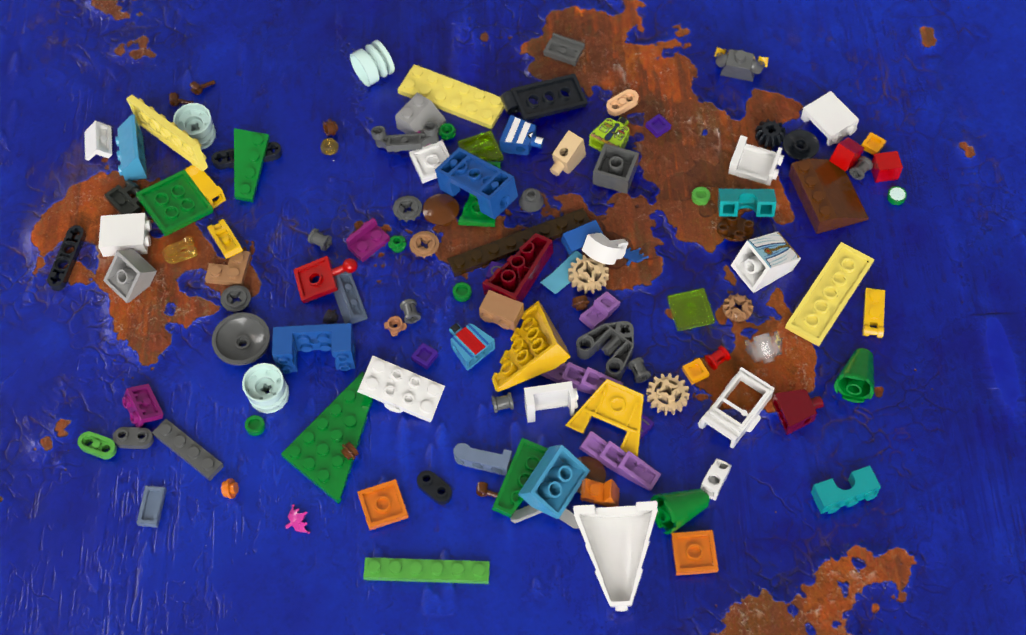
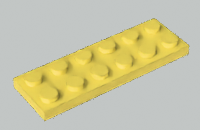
M415 64L398 88V94L412 98L418 92L431 100L437 109L491 130L505 109L499 96Z
M133 95L126 98L140 126L202 172L208 168L205 161L206 156L201 151V144L196 138H191L185 130L181 131L174 122L170 123L163 114L159 115L152 106L148 107L141 98L137 99Z
M840 242L787 322L785 328L819 347L875 259Z

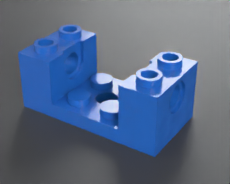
M460 147L435 169L440 190L453 197L461 189L471 193L478 199L480 212L492 219L498 217L518 197L513 175Z
M351 323L273 327L272 356L276 367L279 368L281 373L290 374L298 372V351L310 352L312 350H331L332 356L335 357L336 370L348 371L356 369V340Z

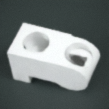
M718 458L711 465L700 489L708 493L709 498L716 501L732 465Z

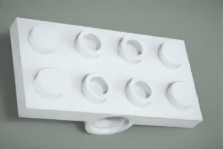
M372 356L357 392L385 403L384 406L390 411L396 413L404 411L431 422L445 386Z

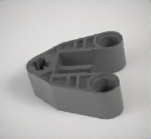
M628 321L602 324L577 339L576 355L580 359L586 360L600 349L606 356H611L614 353L606 363L605 375L620 381L633 356V325ZM582 346H587V347H589V348H588V349H583V348H581V347H582ZM617 369L618 372H612L610 370Z

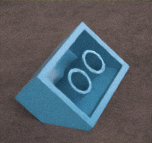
M132 114L117 128L118 136H115L117 147H119L117 157L121 165H118V171L120 176L123 175L125 181L147 178L143 134L135 114Z
M563 445L550 446L518 495L531 507L559 519L590 470Z

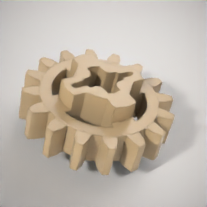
M583 255L582 260L576 258V263L571 262V268L568 269V280L572 282V288L577 286L578 292L583 289L584 294H587L589 290L594 294L595 289L601 291L602 286L606 287L607 280H609V268L605 267L604 263L595 261L590 257L586 258Z
M662 373L660 379L654 377L653 382H649L646 395H648L647 402H651V408L657 407V413L663 410L664 415H667L668 411L675 415L676 409L681 412L683 406H687V400H689L690 396L687 393L689 387L684 386L685 380L678 381V375L672 378L671 373L668 374V377H665Z

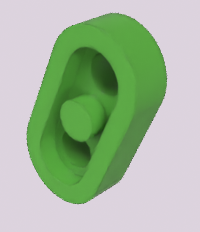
M87 431L78 438L80 449L96 457L110 459L117 452V446L112 439L97 433Z

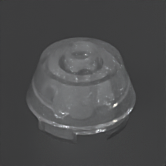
M775 331L773 336H770L769 333L753 337V342H749V340L744 341L746 345L745 350L754 363L761 361L764 364L775 361V357L782 355L783 338H780L778 331Z

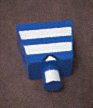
M510 115L499 141L500 152L529 155L532 146L537 148L543 147L544 138L536 136V126L534 124Z

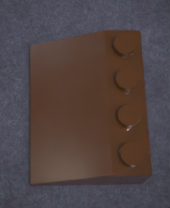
M809 158L792 163L789 177L816 234L867 221L869 218L847 173L831 163L830 159Z

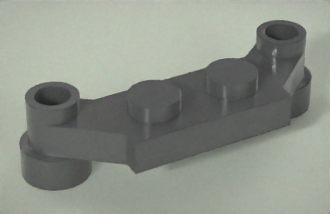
M435 122L426 123L423 126V133L386 135L383 126H376L371 129L372 138L375 140L376 146L385 148L387 152L416 151L429 143L435 144L439 141V129Z

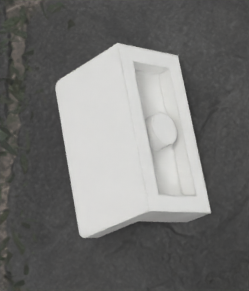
M95 121L85 131V160L88 161L96 154L106 158L112 156L111 126Z

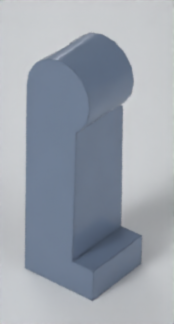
M460 443L454 448V459L458 464L506 476L512 461V451L504 449L503 454L470 448L468 444Z

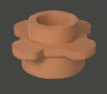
M393 316L384 323V328L390 331L391 336L396 337L399 332L406 330L407 325L402 322L399 316Z

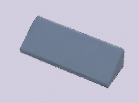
M343 272L336 275L335 279L338 290L333 293L344 323L354 324L366 320L368 317L352 274Z

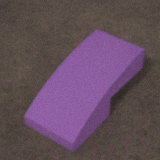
M606 291L594 300L593 306L580 315L579 320L593 330L608 319L620 306L621 302Z

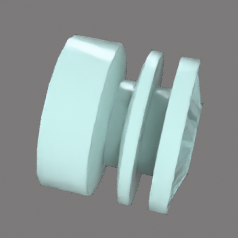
M378 40L367 44L365 51L359 49L350 54L353 69L366 86H371L378 82L379 76L385 78L387 74H392L395 71L390 54Z
M189 103L176 111L173 122L181 131L185 130L191 138H196L201 144V150L208 148L214 142L216 130L210 112L204 105Z
M261 363L249 368L244 374L242 380L243 391L254 409L262 413H274L282 409L287 403L290 395L289 387L279 368L273 364Z

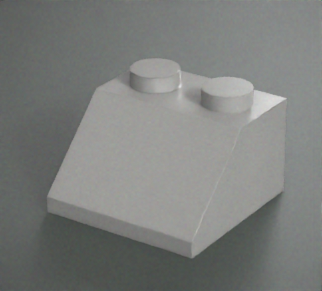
M418 92L395 115L397 129L405 134L418 133V131L423 133V126L428 122L437 123L438 129L446 123V119L433 102Z
M134 249L117 250L103 281L126 303H129L151 285L157 270Z

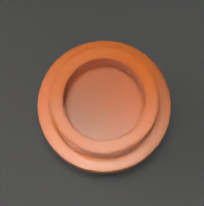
M233 478L222 482L221 491L223 496L233 499L238 494L239 486Z

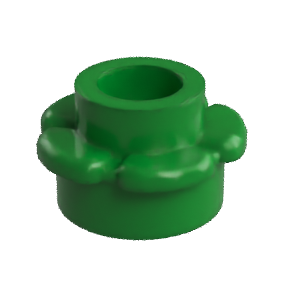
M445 123L441 125L438 133L442 139L449 140L455 137L456 129L452 124Z
M401 235L392 236L388 242L389 248L396 253L402 252L407 244L405 238Z

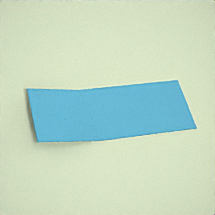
M575 251L540 283L554 294H557L570 283L568 280V269L571 268V262L576 263V258L582 260L583 255Z

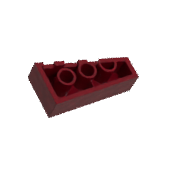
M535 233L519 248V251L514 256H510L507 259V263L494 271V275L482 283L484 295L487 294L488 290H491L522 303L553 254V241Z

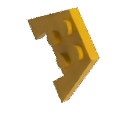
M606 379L565 426L584 434L591 417L598 418L627 431L620 448L625 452L630 451L638 457L644 395Z

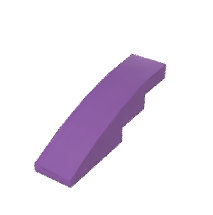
M568 362V364L563 363L556 369L541 374V376L557 383L572 381L573 388L591 395L596 392L606 379L623 386L622 382L590 367H587V369L581 368L571 362Z
M592 431L588 433L579 447L580 450L597 459L607 468L649 491L652 490L661 476L658 471L630 451L625 452L613 442H606Z

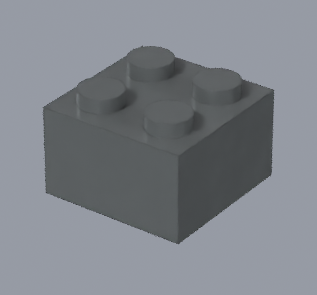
M604 143L593 171V184L627 194L638 167L639 153Z

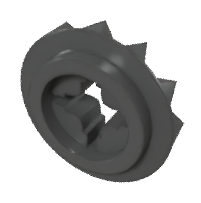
M414 196L400 197L393 205L394 216L398 217L399 221L405 220L406 223L408 220L414 221L416 217H420L422 211L420 200ZM409 207H411V211L405 212L404 208L408 209Z
M241 285L230 286L221 295L222 307L227 312H243L244 308L249 307V303L252 301L249 290ZM239 297L240 301H239V302H238V301H235V302L233 303V299H232V298H236V299H237V298Z

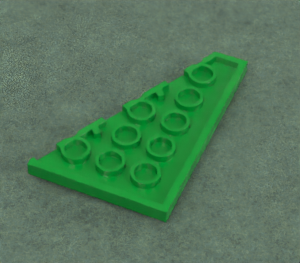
M364 372L281 453V456L338 504L342 500L343 490L347 484V478L354 462L352 458L347 460L342 454L341 450L344 449L342 444L345 445L350 442L357 450L361 434L366 425L370 406L373 403V398L357 392L365 375Z

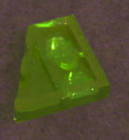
M491 130L458 141V147L482 160L504 161L502 152Z

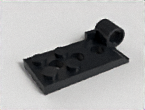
M575 73L511 88V90L503 93L500 97L507 114L512 115L520 111L523 120L529 121L586 107L588 104ZM561 91L567 92L569 96H563ZM545 95L552 96L553 100L546 99ZM529 99H535L537 104H532Z

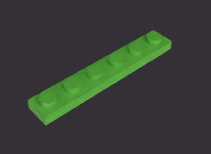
M365 557L363 578L364 580L489 584L490 561Z

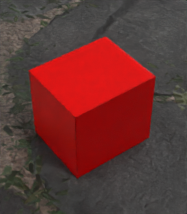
M848 137L838 143L829 161L846 172L856 165L865 148Z
M898 151L877 153L873 156V168L871 171L875 183L899 179L903 166Z

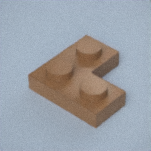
M242 251L231 256L228 265L209 263L205 276L206 283L243 286L251 253L249 251Z

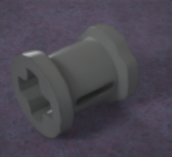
M861 156L858 159V163L850 168L849 173L854 179L862 180L865 177V173L873 168V163L869 158Z
M314 228L309 234L307 241L310 244L318 245L321 250L326 251L332 243V236H326L320 233L319 229Z
M407 299L400 303V309L404 312V321L407 324L416 323L421 319V315L416 309L417 303L415 299Z
M638 357L628 363L627 367L629 370H632L636 383H643L651 377L650 371H647L644 366L643 358Z
M511 392L504 396H491L494 413H498V410L514 409Z

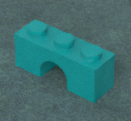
M719 189L717 201L719 216L737 217L739 209L748 208L755 212L756 217H775V190Z
M871 466L851 472L848 478L851 485L849 490L838 488L833 478L814 484L811 494L820 513L828 512V514L838 511L840 507H852L860 500L865 499L869 501L877 497L881 486Z

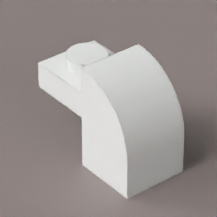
M602 233L588 234L582 251L595 261L614 265L616 259H623L628 242L625 239L609 240Z

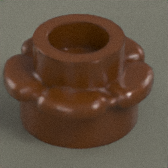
M331 119L323 122V130L327 136H334L338 131L337 123Z
M585 295L578 296L572 299L573 304L571 306L576 308L577 311L584 310L590 301L587 300Z
M350 442L345 445L342 444L344 449L341 452L346 459L352 458L355 460V457L359 454L356 448Z

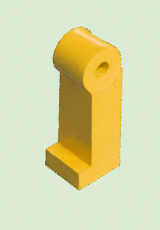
M193 164L184 169L213 209L226 201L223 190L204 171L202 172ZM219 195V199H218V200H216V201H213V200H212V199H214L215 197H217V196Z

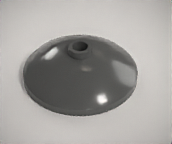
M236 313L224 318L216 326L212 335V346L215 354L223 362L230 365L240 366L255 362L263 356L270 344V331L267 324L259 316L251 313Z

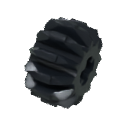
M769 119L766 122L761 121L755 129V140L758 141L759 146L764 145L765 149L770 147L773 150L775 146L780 147L781 143H783L786 132L785 128L782 127V123H776V119L773 122Z

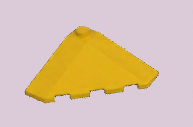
M539 301L524 311L521 317L524 320L520 329H515L510 339L513 342L511 349L504 351L499 362L502 364L500 372L494 373L492 376V382L497 392L556 369L571 357L566 345Z

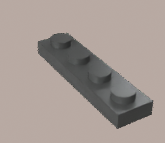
M167 419L152 432L153 436L209 481L224 467L219 460Z

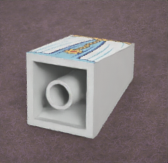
M777 231L747 240L731 264V267L754 293L791 272L801 258Z

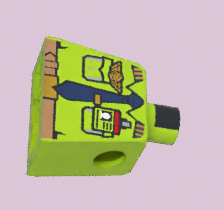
M620 117L618 121L607 118L589 135V146L599 151H602L604 143L625 148L629 139L630 129L627 127L629 121L625 117Z

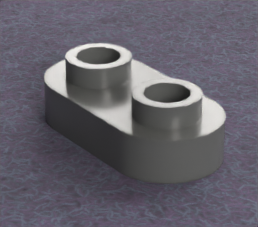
M120 427L114 432L113 440L120 448L147 449L153 444L154 436L147 428Z

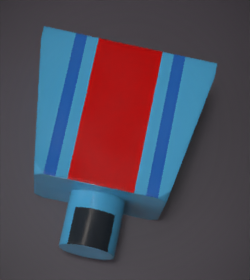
M455 323L449 329V332L453 335L450 339L451 348L467 371L495 349V340L471 323L463 329Z

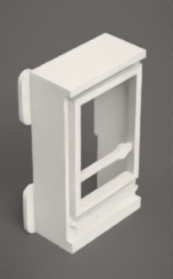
M741 367L715 403L700 419L698 427L703 429L708 424L731 440L730 447L733 449L745 432H751L761 419L759 414L772 398L775 388ZM740 381L763 395L749 414L746 410H742L727 400V397ZM723 402L739 411L742 416H746L742 424L719 410Z

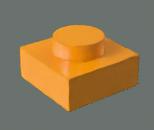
M870 132L861 146L865 148L866 152L874 155L882 150L886 140Z
M700 358L682 366L684 374L692 385L709 377V372Z

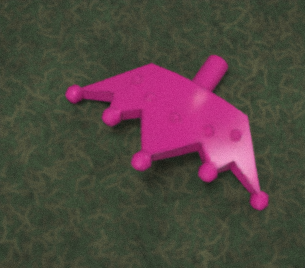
M292 504L288 514L290 523L285 525V527L288 529L293 525L296 532L310 534V531L305 529L307 522L303 523L307 511L298 513L300 509L294 510L295 505Z

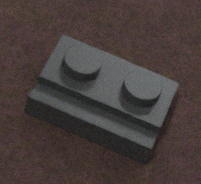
M553 33L552 38L543 51V55L576 66L582 51L585 49V43Z

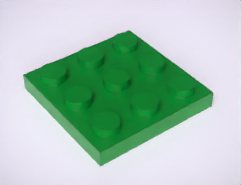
M185 170L136 193V197L165 237L213 213L212 206Z

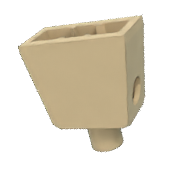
M571 131L566 133L552 154L554 164L550 171L554 175L559 176L562 171L569 174L586 156L584 139Z

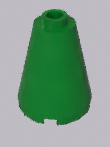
M856 349L836 378L834 389L837 394L838 392L842 394L843 399L854 403L865 402V399L869 398L870 400L873 397L875 391L874 360L872 352L868 349Z
M702 489L660 493L653 495L651 501H657L658 511L655 522L659 529L663 527L666 530L663 532L665 534H671L705 510L710 502L708 493Z

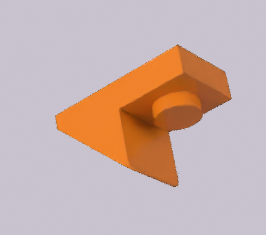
M586 478L582 481L580 500L605 507H619L620 489L613 479L605 483Z

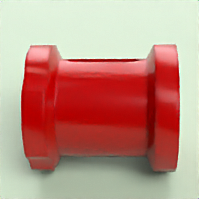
M722 345L711 355L707 354L705 356V361L712 370L718 369V366L723 362L731 360L729 352Z

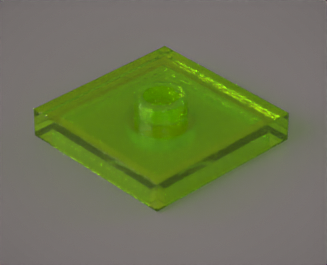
M704 288L667 296L677 331L715 323Z

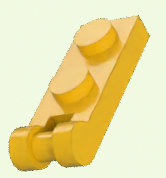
M224 219L219 220V223L207 226L210 235L226 259L243 251Z
M865 289L863 336L876 335V338H883L885 290Z

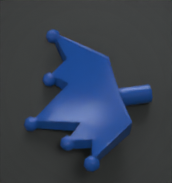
M630 247L626 249V253L623 256L628 259L627 266L631 262L639 263L649 258V256L643 257L644 253L639 255L641 248L630 251Z

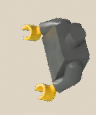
M719 47L716 48L714 55L717 66L722 67L721 76L753 82L755 74H760L768 66L769 57L758 56L757 61L753 53L743 50L729 49L726 54L727 49Z

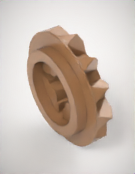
M429 231L416 233L412 236L409 243L411 252L416 257H432L439 247L437 236ZM421 241L428 245V249L424 246L421 247Z
M737 293L736 295L730 294L724 300L722 308L727 318L740 322L747 320L752 315L754 306L746 295L742 296ZM735 303H737V305H742L741 310L739 308H734Z

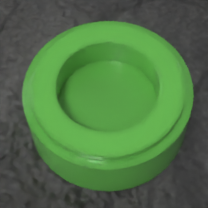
M696 187L692 191L691 199L697 205H705L710 200V191L705 187Z

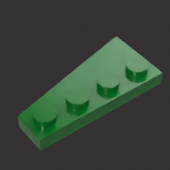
M234 128V197L236 200L254 202L270 139L269 134Z
M488 162L501 169V162ZM469 193L463 213L459 217L458 225L495 227L496 218L492 219L481 213L477 197Z
M524 438L521 439L492 507L493 511L510 518L524 501L518 493L548 448Z

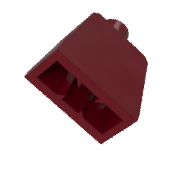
M805 389L775 393L772 404L787 435L812 423L817 415L816 409L824 407L820 396L810 398Z

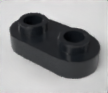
M426 470L418 475V488L435 503L444 505L451 501V487L435 473ZM425 478H430L429 482H424L423 480ZM440 490H444V491H445L444 494H439L438 492H439Z

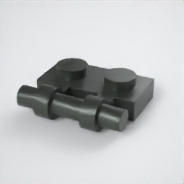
M131 180L125 182L127 187L124 189L117 185L104 194L105 198L119 214L141 212L139 206L141 203L138 198L132 199L129 196L131 194L136 196V193L140 191V187Z

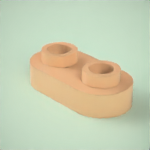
M628 89L609 99L606 107L608 114L619 116L638 104L639 95L636 91Z

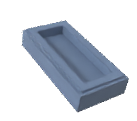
M145 485L137 519L138 526L158 528L167 491L165 487Z

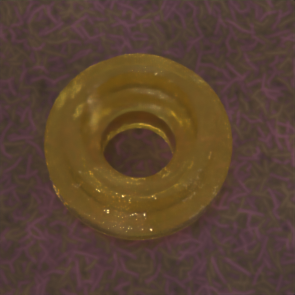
M326 138L322 141L320 148L323 154L333 155L338 151L339 146L334 139Z

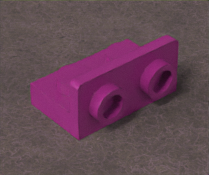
M372 218L364 222L356 232H352L346 239L348 250L361 262H364L389 242L390 236L377 225L376 219Z
M149 384L126 389L122 403L128 409L132 424H135L137 428H142L146 422L163 418L164 414Z

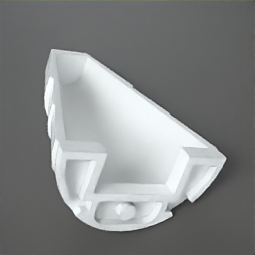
M657 501L636 502V506L596 508L595 505L573 506L574 516L585 540V546L596 568L595 574L610 607H614L615 611H628V607H631L642 576V565L658 511Z

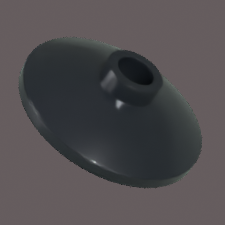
M794 130L785 136L783 149L789 157L796 160L813 158L817 154L819 141L809 131Z

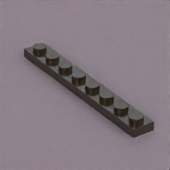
M584 208L450 257L447 259V263L454 277L491 264V261L496 262L515 255L519 248L535 233L555 240L562 237L563 233L591 221Z

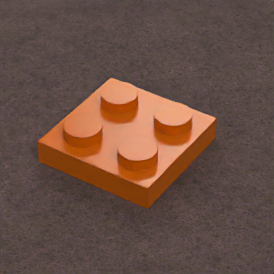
M396 479L357 491L369 531L409 518Z
M713 530L671 533L676 576L718 572Z

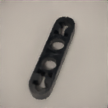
M276 142L268 143L264 162L274 161L282 156L280 144ZM234 149L215 152L211 158L214 167L219 170L233 168Z
M75 225L68 229L51 268L47 282L54 291H60L65 288L84 244L86 234L81 226ZM67 248H75L72 253H65ZM61 263H68V266L66 268H59Z

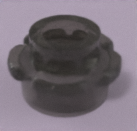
M328 309L324 315L323 323L336 324L339 319L337 310Z

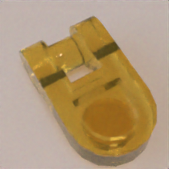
M188 236L183 238L182 241L166 246L162 252L165 261L173 264L197 256V249L193 246V237Z

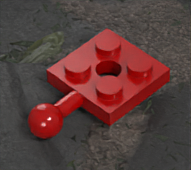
M325 256L293 269L301 301L305 304L337 291L338 286L335 276L343 272H355L358 267L356 260L348 258L343 262V265L332 268L330 258ZM320 276L316 283H312L314 277Z

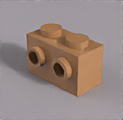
M488 290L479 307L480 318L485 322L498 324L506 330L515 331L524 314V303Z

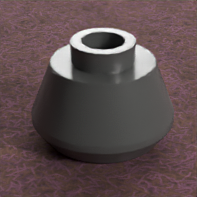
M534 188L526 189L519 198L520 207L527 212H536L544 204L543 196Z

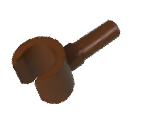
M212 80L200 85L193 81L190 84V87H192L191 91L199 95L203 89L214 85L215 81Z
M177 93L169 94L170 104L174 107L179 104L194 103L193 101L179 99V94Z
M478 482L476 490L478 496L497 498L498 493L488 490L487 483Z

